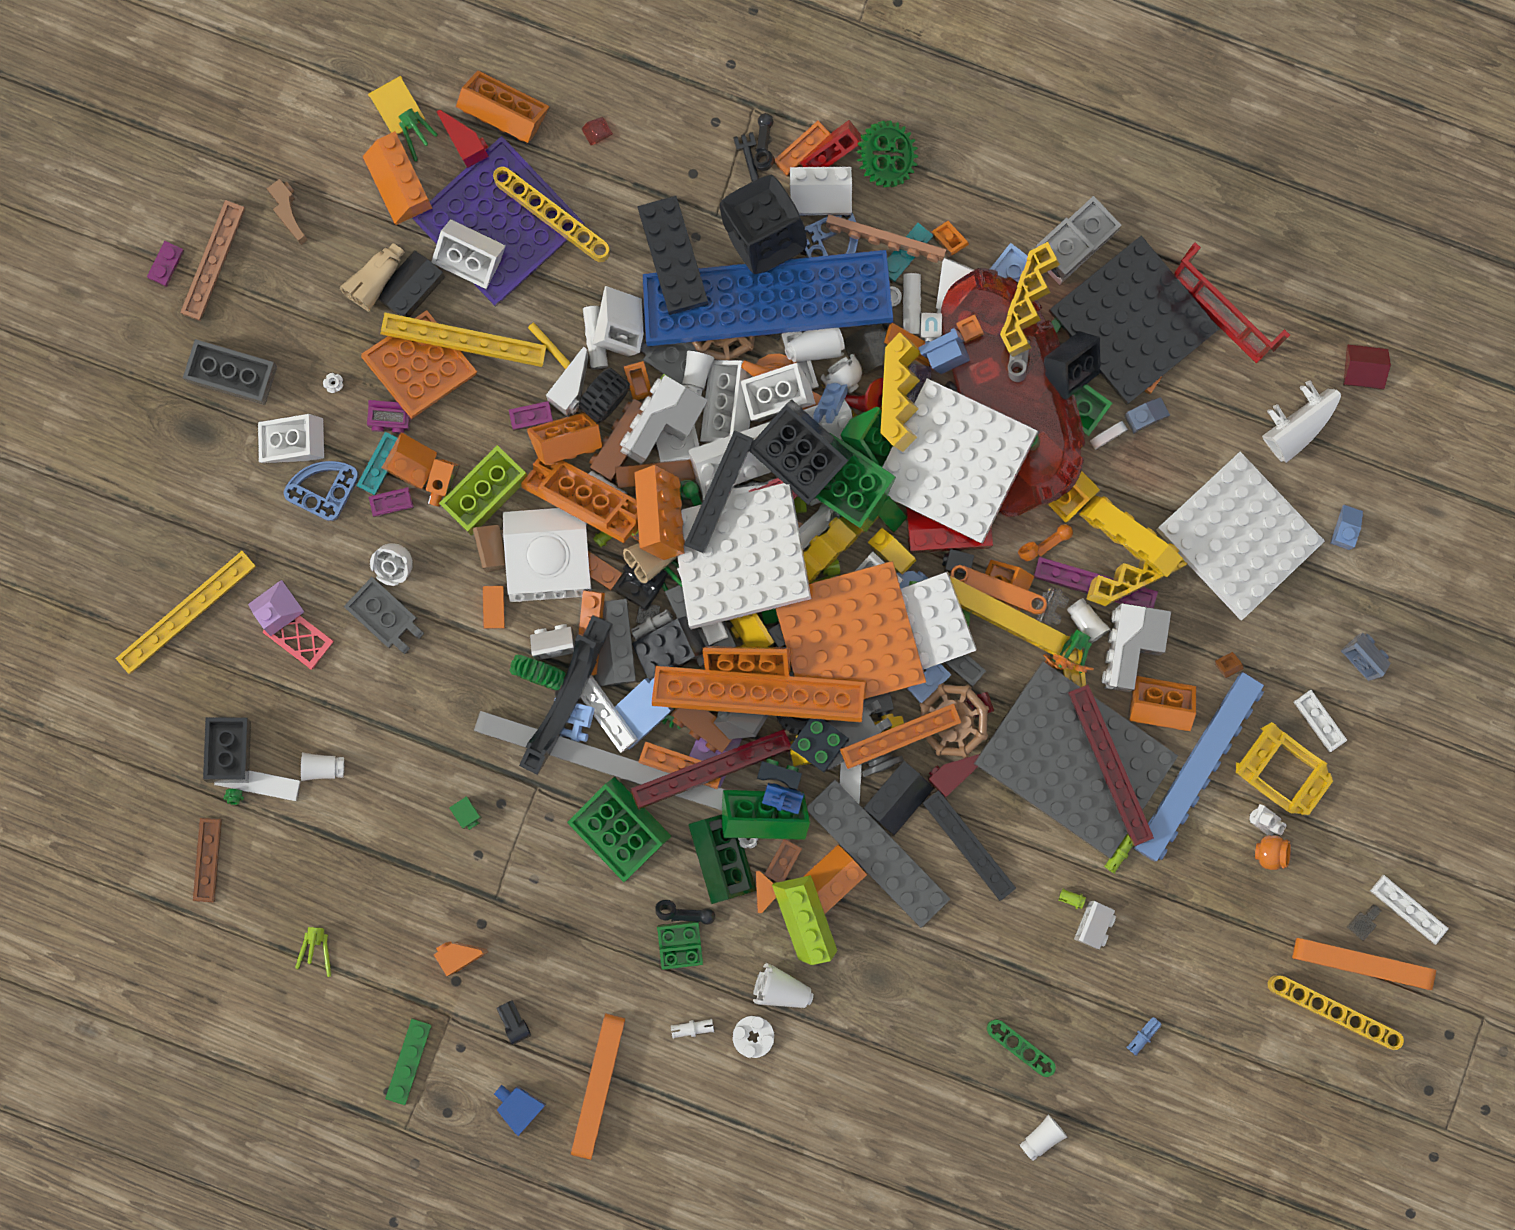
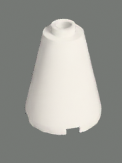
M839 328L809 330L788 342L785 353L787 358L793 362L837 358L844 355V353H841V350L845 349V345Z
M768 963L764 964L763 967L766 970L764 973H759L754 988V995H757V999H753L755 1004L805 1008L812 1003L814 994L811 993L810 987Z

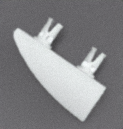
M1310 380L1305 382L1307 387L1300 386L1309 402L1288 418L1285 417L1278 404L1273 406L1275 412L1270 409L1267 410L1276 426L1262 437L1281 462L1285 461L1287 463L1322 430L1339 403L1341 393L1338 390L1327 389L1319 395Z

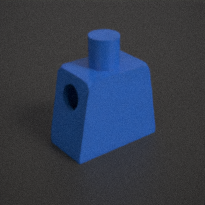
M501 1085L494 1093L503 1102L497 1111L517 1136L521 1134L546 1105L543 1101L518 1086L511 1093Z

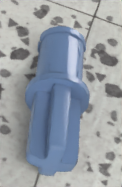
M1151 1018L1141 1031H1137L1138 1035L1126 1048L1137 1056L1146 1043L1151 1042L1150 1039L1162 1024L1156 1018Z

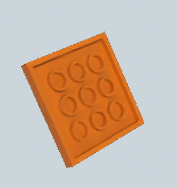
M427 310L414 318L437 323ZM387 336L361 354V358L411 419L477 375L475 368L460 350Z

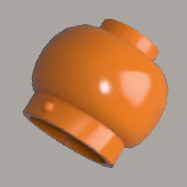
M1268 835L1262 838L1261 843L1256 844L1255 859L1259 860L1263 868L1269 870H1278L1281 867L1283 869L1285 867L1288 868L1291 854V843L1288 839L1283 840L1279 836Z

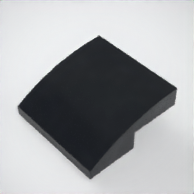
M626 564L623 567L624 573L612 589L646 611L659 593L668 573L662 569L647 583H642L634 573L636 567L631 568Z

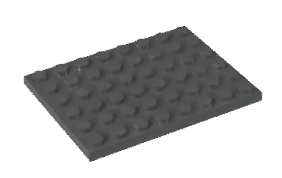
M1043 661L973 764L1107 858H1111L1128 832L1068 692L1080 687ZM1094 697L1143 810L1178 755Z

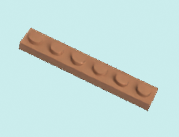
M225 200L180 313L182 315L201 321L245 212V207Z
M828 214L826 227L831 232L848 233V236L854 239H860V237L868 239V242L874 245L885 244L891 250H905L911 256H925L927 260L938 263V261L943 262L946 249Z

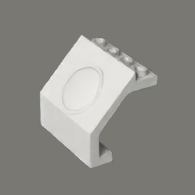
M560 508L503 512L507 590L510 602L582 597L583 590L592 591L586 522Z

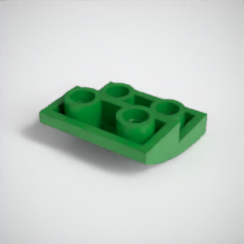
M690 921L657 925L662 970L703 965L699 922Z

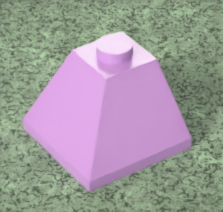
M282 580L248 604L255 618L270 636L304 613V610Z

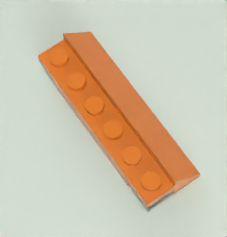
M537 459L533 463V470L521 482L523 489L623 543L626 542L632 533L636 534L638 530L636 499L563 460L558 461L554 465H544Z

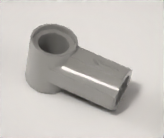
M1029 349L1014 357L1010 354L1008 376L1014 382H1021L1026 378ZM1020 367L1023 370L1020 373H1014L1012 369Z

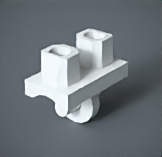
M1261 804L1250 814L1251 823L1267 835L1275 833L1281 836L1286 828V824L1281 822L1280 817Z

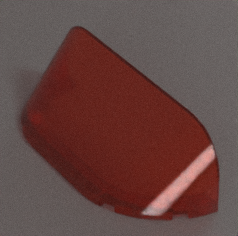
M977 268L957 280L948 289L941 307L942 334L945 335L951 332L953 328L959 331L956 323L975 314L984 335L967 343L963 341L970 361L952 369L958 393L1038 431L1037 435L1040 437V445L1035 450H1029L999 510V513L1002 515L1015 517L1052 503L1073 488L1080 476L1084 463V458L1081 457V448L1085 446L1084 431L1074 394L1067 400L1063 399L1045 376V356L1059 347L1060 342L1051 320L1046 321L1040 312L1042 306L1037 300L1032 303L1041 320L1023 329L1031 346L1028 354L1026 378L1021 382H1014L1009 378L1008 364L1010 353L1000 334L1005 325L1018 282L1011 277L1003 278L998 275V271ZM1020 367L1012 369L1014 373H1020L1023 370Z

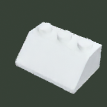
M790 167V198L795 204L799 215H852L851 167Z
M450 219L440 232L432 263L487 289L501 261L506 245Z
M798 363L741 381L751 421L761 422L774 418L791 399L801 408L815 404L811 385Z

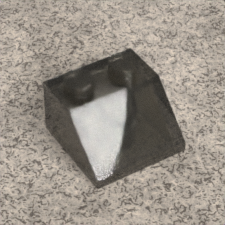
M882 323L865 327L844 339L845 350L849 359H851L850 355L853 354L862 367V377L884 368L885 347L888 344L884 343L886 333Z

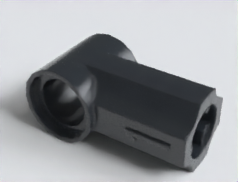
M513 1000L497 1007L501 1020L506 1027L505 1032L512 1045L532 1036Z

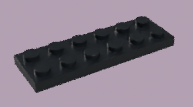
M677 196L637 206L668 314L672 315L708 305V299Z

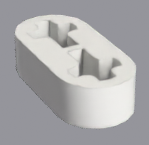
M1123 421L1094 437L1090 442L1096 450L1128 429Z

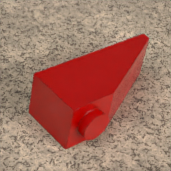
M441 110L436 111L467 168L489 157L485 150L488 146L483 137L479 139L476 132Z
M848 120L817 145L800 161V164L803 167H829L858 146V142H861L860 132Z

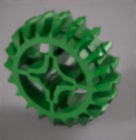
M518 654L515 655L510 664L509 671L512 675L552 690H559L564 682V671L544 662Z

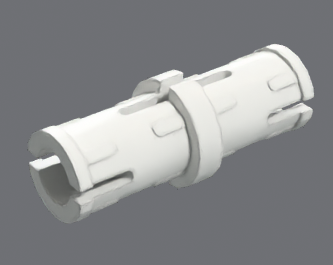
M712 1019L698 1022L691 1020L686 1024L671 1025V1031L680 1030L679 1032H673L672 1038L688 1035L696 1037L695 1034L714 1032L713 1026L704 1027L713 1025Z

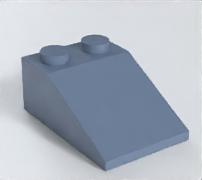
M1360 633L1341 652L1368 681L1382 677L1391 664L1388 661L1389 656L1382 649H1377L1374 645L1375 641L1370 635Z

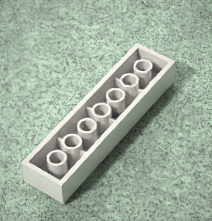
M845 399L832 423H826V415H823L819 423L827 432L842 441L843 439L840 434L849 420L853 418L851 409ZM818 405L807 408L804 411L813 418ZM770 422L740 433L755 440ZM732 435L688 450L696 482L703 496L707 494ZM748 452L734 485L770 473L771 471L752 453Z

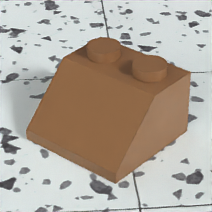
M499 525L473 528L484 571L488 573L506 568L503 529L501 530Z

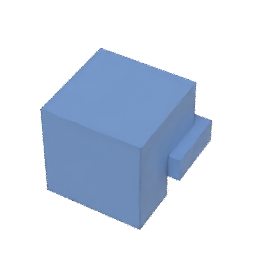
M955 328L951 329V332L931 342L928 340L924 345L918 347L921 355L929 359L932 369L940 374L970 361L962 335Z

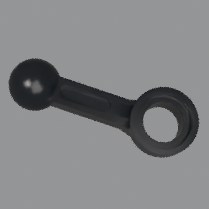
M763 113L758 118L760 128L754 164L761 171L769 170L775 162L774 156L768 151L770 128L774 123L773 117L768 113ZM767 156L764 162H759L761 157Z
M661 900L655 906L656 915L664 921H692L709 925L715 920V912L710 908L702 910L676 909L675 903L671 900ZM662 910H669V911H671V912L665 914V913H662L661 911H662Z

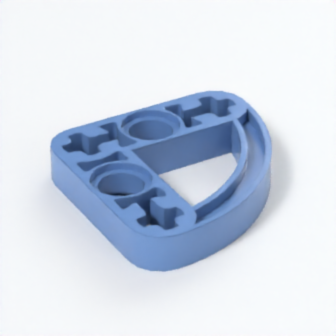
M853 214L844 215L845 217H850L848 220L856 222ZM827 217L805 227V231L808 234H813V244L818 243V245L810 247V242L807 239V246L804 251L808 258L812 257L811 253L816 249L820 250L823 256H828L821 241L838 233L822 232L821 225L826 223ZM850 237L846 254L856 252L858 239Z
M325 461L315 463L299 471L288 482L284 489V497L290 503L326 521H335L340 516L358 481L359 475L353 466L342 462ZM352 470L354 477L353 479L349 478L346 482L347 485H350L349 488L343 484H338L340 480L344 483L346 479L344 473H349ZM324 471H339L326 499L299 486L304 480L314 474ZM296 488V492L301 496L304 495V492L307 493L302 499V504H299L301 499L295 496L290 499V490L294 491ZM337 488L345 490V496L342 499L334 497V491ZM310 497L317 499L318 503L314 508H308L306 505ZM322 501L325 502L323 504L324 507L328 509L334 507V515H329V517H327V513L324 510L320 509Z

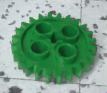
M890 120L872 124L871 128L865 129L867 134L861 135L864 141L858 142V145L862 147L861 150L856 151V153L861 154V158L857 159V161L863 162L860 169H866L864 176H871L869 182L876 181V186L883 185V188L895 187L897 184H904V180L910 179L908 174L914 173L911 167L917 166V163L913 161L914 158H918V155L914 154L918 147L912 146L915 139H909L911 132L904 133L906 127H899V122L892 124ZM873 152H876V153L885 152L886 154L899 153V154H902V157H901V156H891V157H890V155H883V154H882V155H874Z

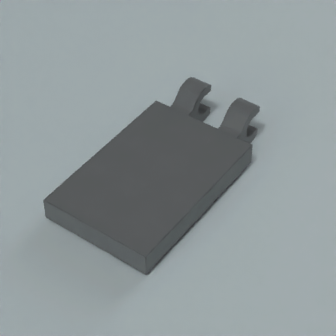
M642 341L640 352L646 355L643 359L644 362L683 385L682 382L685 374L687 351L697 352L694 345L690 342L649 347Z
M373 577L344 606L389 649L394 644L402 653L406 654L410 648L399 638L407 629L418 639L424 634L414 624L417 618Z
M878 700L866 707L863 705L862 722L838 720L827 722L849 738L844 747L892 727L888 718L875 725L869 716L881 709ZM841 751L834 758L828 770L844 762Z

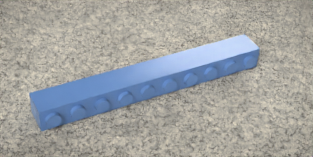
M1243 672L1238 675L1150 819L1148 825L1154 839L1134 846V850L1154 862L1158 859H1163L1167 853L1165 847L1169 841L1173 842L1178 834L1176 829L1179 824L1183 825L1189 816L1187 813L1190 806L1194 807L1200 798L1198 796L1201 788L1204 790L1211 780L1208 778L1212 771L1215 772L1220 766L1221 761L1219 759L1221 755H1226L1231 748L1230 740L1233 736H1238L1242 729L1241 722L1244 718L1247 720L1253 711L1251 708L1254 701L1258 702L1264 693L1262 691L1263 684Z

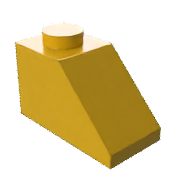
M883 528L868 541L875 553L886 562L893 561L895 570L902 575L917 561Z

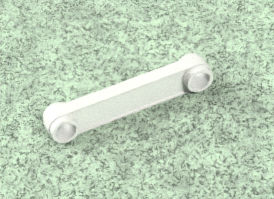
M822 504L818 511L799 528L802 549L804 550L816 535L819 536L824 532L835 517L840 518V514Z

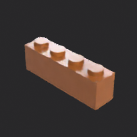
M633 399L631 403L627 402L622 410L624 415L621 420L616 419L611 428L613 430L610 437L606 436L603 439L601 451L599 454L595 453L589 462L591 464V471L593 470L598 475H602L611 483L616 477L615 467L623 466L629 457L620 452L622 449L620 443L627 432L631 433L633 430L630 428V425L637 414L641 415L643 412L640 410L642 403L636 399Z

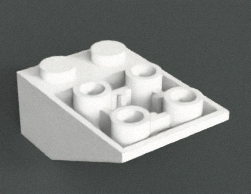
M605 286L593 345L628 357L640 353L644 334L642 299Z

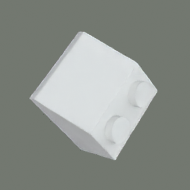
M1089 901L1074 940L1096 949H1100L1101 946L1104 947L1108 939V935H1106L1107 929L1113 926L1116 916L1113 915L1115 910L1098 902Z

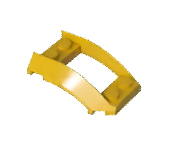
M1271 722L1260 728L1263 731L1243 760L1240 763L1236 762V773L1287 812L1309 815L1333 782L1331 773L1328 772L1326 766L1327 763L1312 754ZM1280 745L1314 769L1292 801L1258 777Z

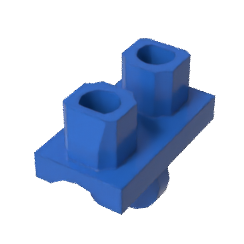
M768 783L762 803L776 807L778 811L783 809L798 814L804 793L795 789L791 790L781 787L775 783Z

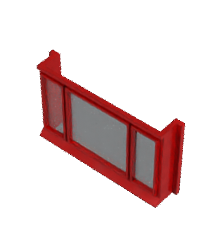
M1195 242L1174 272L1175 277L1212 321L1257 363L1270 349L1274 352L1290 334L1284 329L1271 342L1190 263L1201 249Z

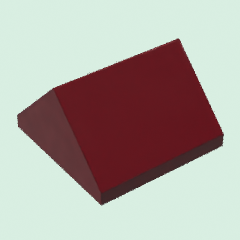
M1348 344L1343 385L1384 390L1391 367L1389 350Z

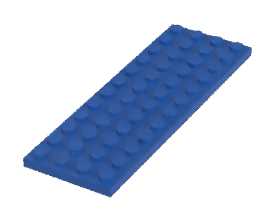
M886 250L789 259L760 274L752 273L746 264L698 268L708 299V305L672 315L668 314L657 273L643 274L647 346L893 322Z

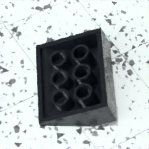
M792 399L757 436L749 450L782 482L790 485V489L808 505L853 456L851 452Z

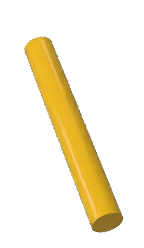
M534 322L530 324L528 329L543 345H546L548 351L567 369L570 365L569 360Z

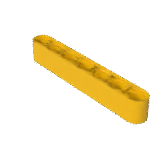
M499 167L494 171L493 178L499 189L595 261L605 262L608 260L610 250L608 244L508 168ZM502 174L509 176L505 182L498 181V178ZM519 186L525 188L522 194L514 193L515 188ZM533 199L541 200L540 205L536 207L530 205V202ZM549 211L557 212V216L553 219L547 218L546 215ZM565 223L573 224V228L570 231H565L562 227ZM582 235L590 237L587 243H581L579 238ZM603 247L606 249V252L603 255H597L595 250Z
M950 576L962 609L1050 654L1060 655L1068 638L1065 634Z
M1274 975L1268 980V988L1272 993L1385 1048L1398 1050L1404 1043L1403 1036L1399 1032L1289 978ZM1277 979H1281L1283 982V988L1279 991L1274 987ZM1297 988L1302 991V997L1298 1000L1293 997V992ZM1316 997L1321 1001V1005L1317 1009L1312 1006V1001ZM1334 1007H1338L1340 1010L1337 1018H1333L1331 1015V1010ZM1353 1016H1356L1359 1020L1356 1027L1350 1025V1019ZM1372 1025H1375L1378 1030L1375 1036L1369 1034V1028ZM1394 1034L1396 1043L1391 1046L1388 1043V1037Z

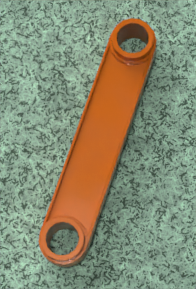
M958 565L951 571V577H954L955 573L959 570L964 571L966 576L959 581L1004 603L1037 615L1045 612L1047 608L1046 599L1031 591L966 566ZM1035 600H1040L1044 605L1041 609L1036 610L1032 607V603Z

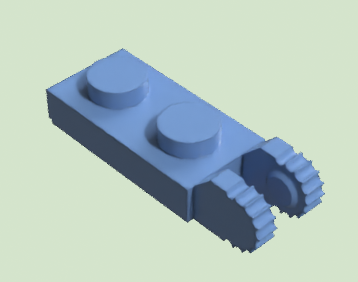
M827 383L813 415V419L816 422L820 423L823 415H826V423L834 421L848 393L847 384Z

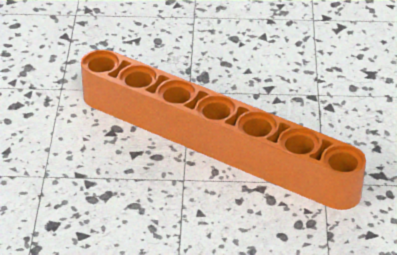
M1296 938L1292 955L1293 959L1427 990H1433L1437 971L1431 968L1301 938Z
M605 1013L572 1146V1156L592 1159L626 1018Z

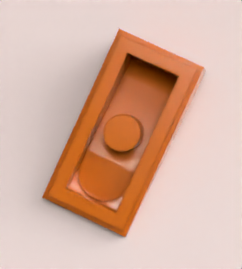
M483 586L484 629L505 628L504 586Z

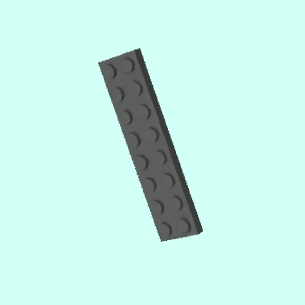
M836 780L832 781L807 806L808 812L920 928L950 900L939 886Z

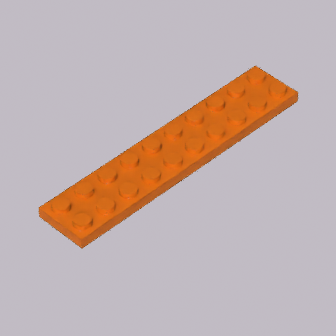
M656 666L652 706L862 722L865 682Z

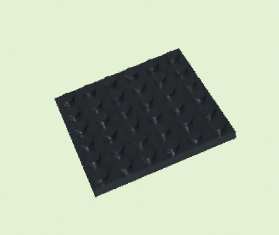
M1142 235L1049 310L1050 314L1058 321L1070 338L1079 331L1100 337V374L1126 405L1219 330L1217 325L1175 277Z

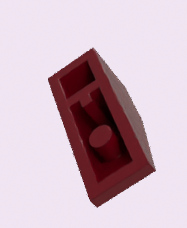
M980 754L944 764L941 767L937 765L929 772L931 777L928 781L940 791L944 798L947 797L977 768L973 763Z

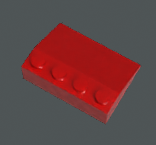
M906 507L910 554L950 551V549L956 551L989 549L993 546L992 526L982 544Z

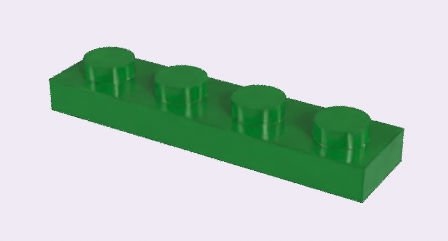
M411 1019L385 1098L386 1100L406 1105L432 1024Z

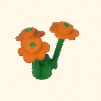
M1076 629L1075 633H1072L1069 640L1064 644L1059 656L1054 654L1052 658L1047 653L1043 655L1046 658L1045 663L1054 669L1060 670L1066 668L1072 670L1073 666H1075V670L1079 671V673H1087V670H1094V668L1085 665L1088 651L1092 645L1089 642L1091 637ZM1069 647L1065 655L1061 656L1064 653V651ZM1084 647L1080 664L1067 661L1074 648L1081 651Z

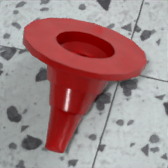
M884 377L874 380L869 385L866 395H846L845 401L847 404L863 413L875 407H879L882 410Z

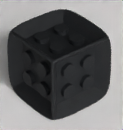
M767 175L754 180L730 193L720 202L723 225L736 251L752 273L760 274L795 257L806 248L807 236L804 223L792 199L775 176Z

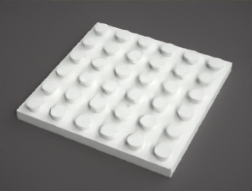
M926 379L914 403L919 409L905 423L917 438L904 452L893 446L882 467L896 476L888 495L892 500L983 544L1038 431L930 379Z
M1241 452L1232 458L1156 529L1168 544L1171 543L1179 549L1178 554L1240 620H1243L1325 542Z
M785 483L729 497L704 554L684 545V554L678 555L688 624L691 629L811 599L793 494L790 485ZM701 505L681 510L685 541Z

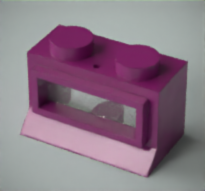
M368 400L367 426L372 428L371 431L384 432V429L392 430V433L396 434L410 431L411 418L398 402Z

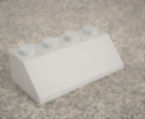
M713 361L708 373L705 399L708 401L704 406L701 442L711 443L732 435L734 430L742 432L749 429L750 415L741 381L753 376L741 368L744 361Z

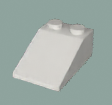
M585 347L580 350L546 394L549 403L567 417L571 413L574 415L579 409L578 406L589 359Z
M305 414L258 422L259 463L323 459V418Z
M567 624L555 626V630L547 631L546 628L534 631L535 634L530 635L531 652L535 660L563 656L574 652L575 641L571 627H567Z

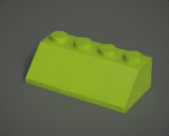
M497 445L439 504L472 536L474 534L473 528L481 527L521 487V482L528 475Z
M811 875L773 883L772 887L798 960L810 965L831 961L838 950Z

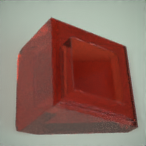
M603 117L587 122L582 128L590 145H594L613 134Z

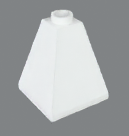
M945 257L942 262L936 305L937 313H942L946 317L952 314L983 273Z

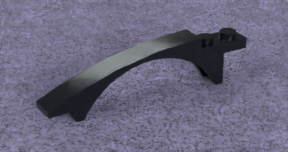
M592 615L584 634L577 635L572 660L564 682L542 724L528 741L525 747L527 748L519 765L520 767L536 775L540 773L597 663L596 659L612 627V623Z

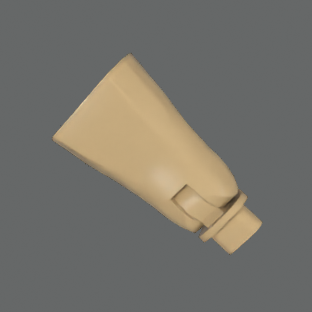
M394 243L388 249L384 248L339 287L341 292L369 312L386 283L394 274L398 263L401 262L400 257L405 253L404 250Z
M639 543L623 550L625 561L631 568L636 567L634 573L642 583H647L663 568L678 558V556L662 560L640 549Z

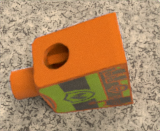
M434 459L426 486V491L431 492L428 504L440 507L439 503L442 501L443 496L446 497L452 490L459 464L444 459ZM439 480L443 484V487L441 489L437 485Z

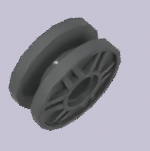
M894 751L871 759L862 763H868L870 766L862 774L866 777L886 770L904 761L903 757H892L891 753Z

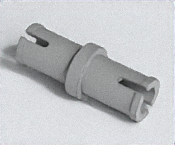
M666 609L664 612L653 618L649 617L646 619V622L632 628V634L636 640H639L667 623L672 622L673 618Z

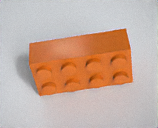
M656 465L636 471L635 486L640 549L662 560L684 554L685 540L682 527L681 484L679 477Z

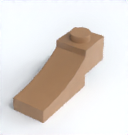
M278 179L267 188L271 196L279 204L273 210L302 245L307 241V238L300 230L294 216L292 201L295 200L292 195L294 190L288 182L283 184Z

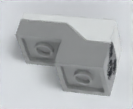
M1093 196L1069 219L1065 218L1037 244L1036 248L1049 242L1060 265L1048 271V273L1060 285L1115 235L1122 225Z
M666 375L662 379L658 378L650 390L653 393L652 396H647L640 407V410L643 411L642 414H637L630 425V428L633 430L631 433L627 432L620 443L622 446L620 452L642 464L648 457L662 430L683 441L689 435L708 400Z
M1121 604L1112 611L1111 622L1114 623L1112 631L1110 630L1108 636V643H1111V647L1105 656V663H1108V668L1103 672L1102 683H1105L1104 689L1131 692L1135 689L1140 653L1157 656L1165 653L1171 611Z

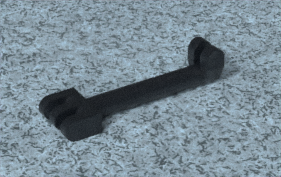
M753 132L749 133L750 141H747L745 134L741 135L743 143H739L737 136L733 137L736 151L743 150L751 181L759 179L751 151L752 147H756Z

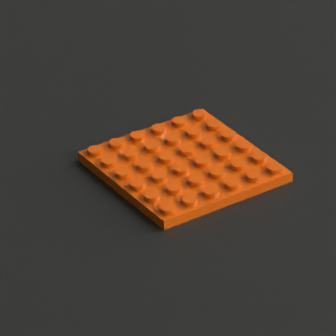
M893 561L809 583L811 599L776 608L786 648H790L791 665L795 677L865 682L864 699L926 683Z

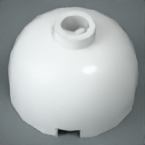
M853 354L850 355L851 359L848 360L847 357H844L828 369L829 374L827 376L824 374L821 376V380L826 386L827 383L847 384L849 393L859 387L857 383L862 377V367Z
M389 543L381 546L373 553L370 559V568L372 571H375L377 574L376 578L386 585L395 586L403 583L409 577L413 568V562L410 552L400 544Z

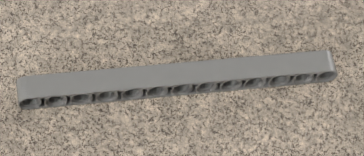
M482 711L479 713L474 728L476 732L522 747H526L528 741L538 730ZM559 737L550 753V756L640 785L670 774L643 765L638 761L563 737ZM700 785L675 796L722 811V794L725 789L719 787L714 789L706 785Z

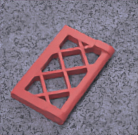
M301 616L295 618V622L287 624L296 625L297 636L285 638L284 627L281 629L282 638H278L274 634L270 636L263 630V634L293 655L310 670L315 668L319 660L334 643L333 640ZM298 624H302L309 629L311 634L299 636ZM314 636H318L325 642L322 647L315 648ZM312 637L313 649L301 650L300 638ZM297 639L298 651L288 646L285 640ZM313 651L314 657L309 662L302 656V652Z

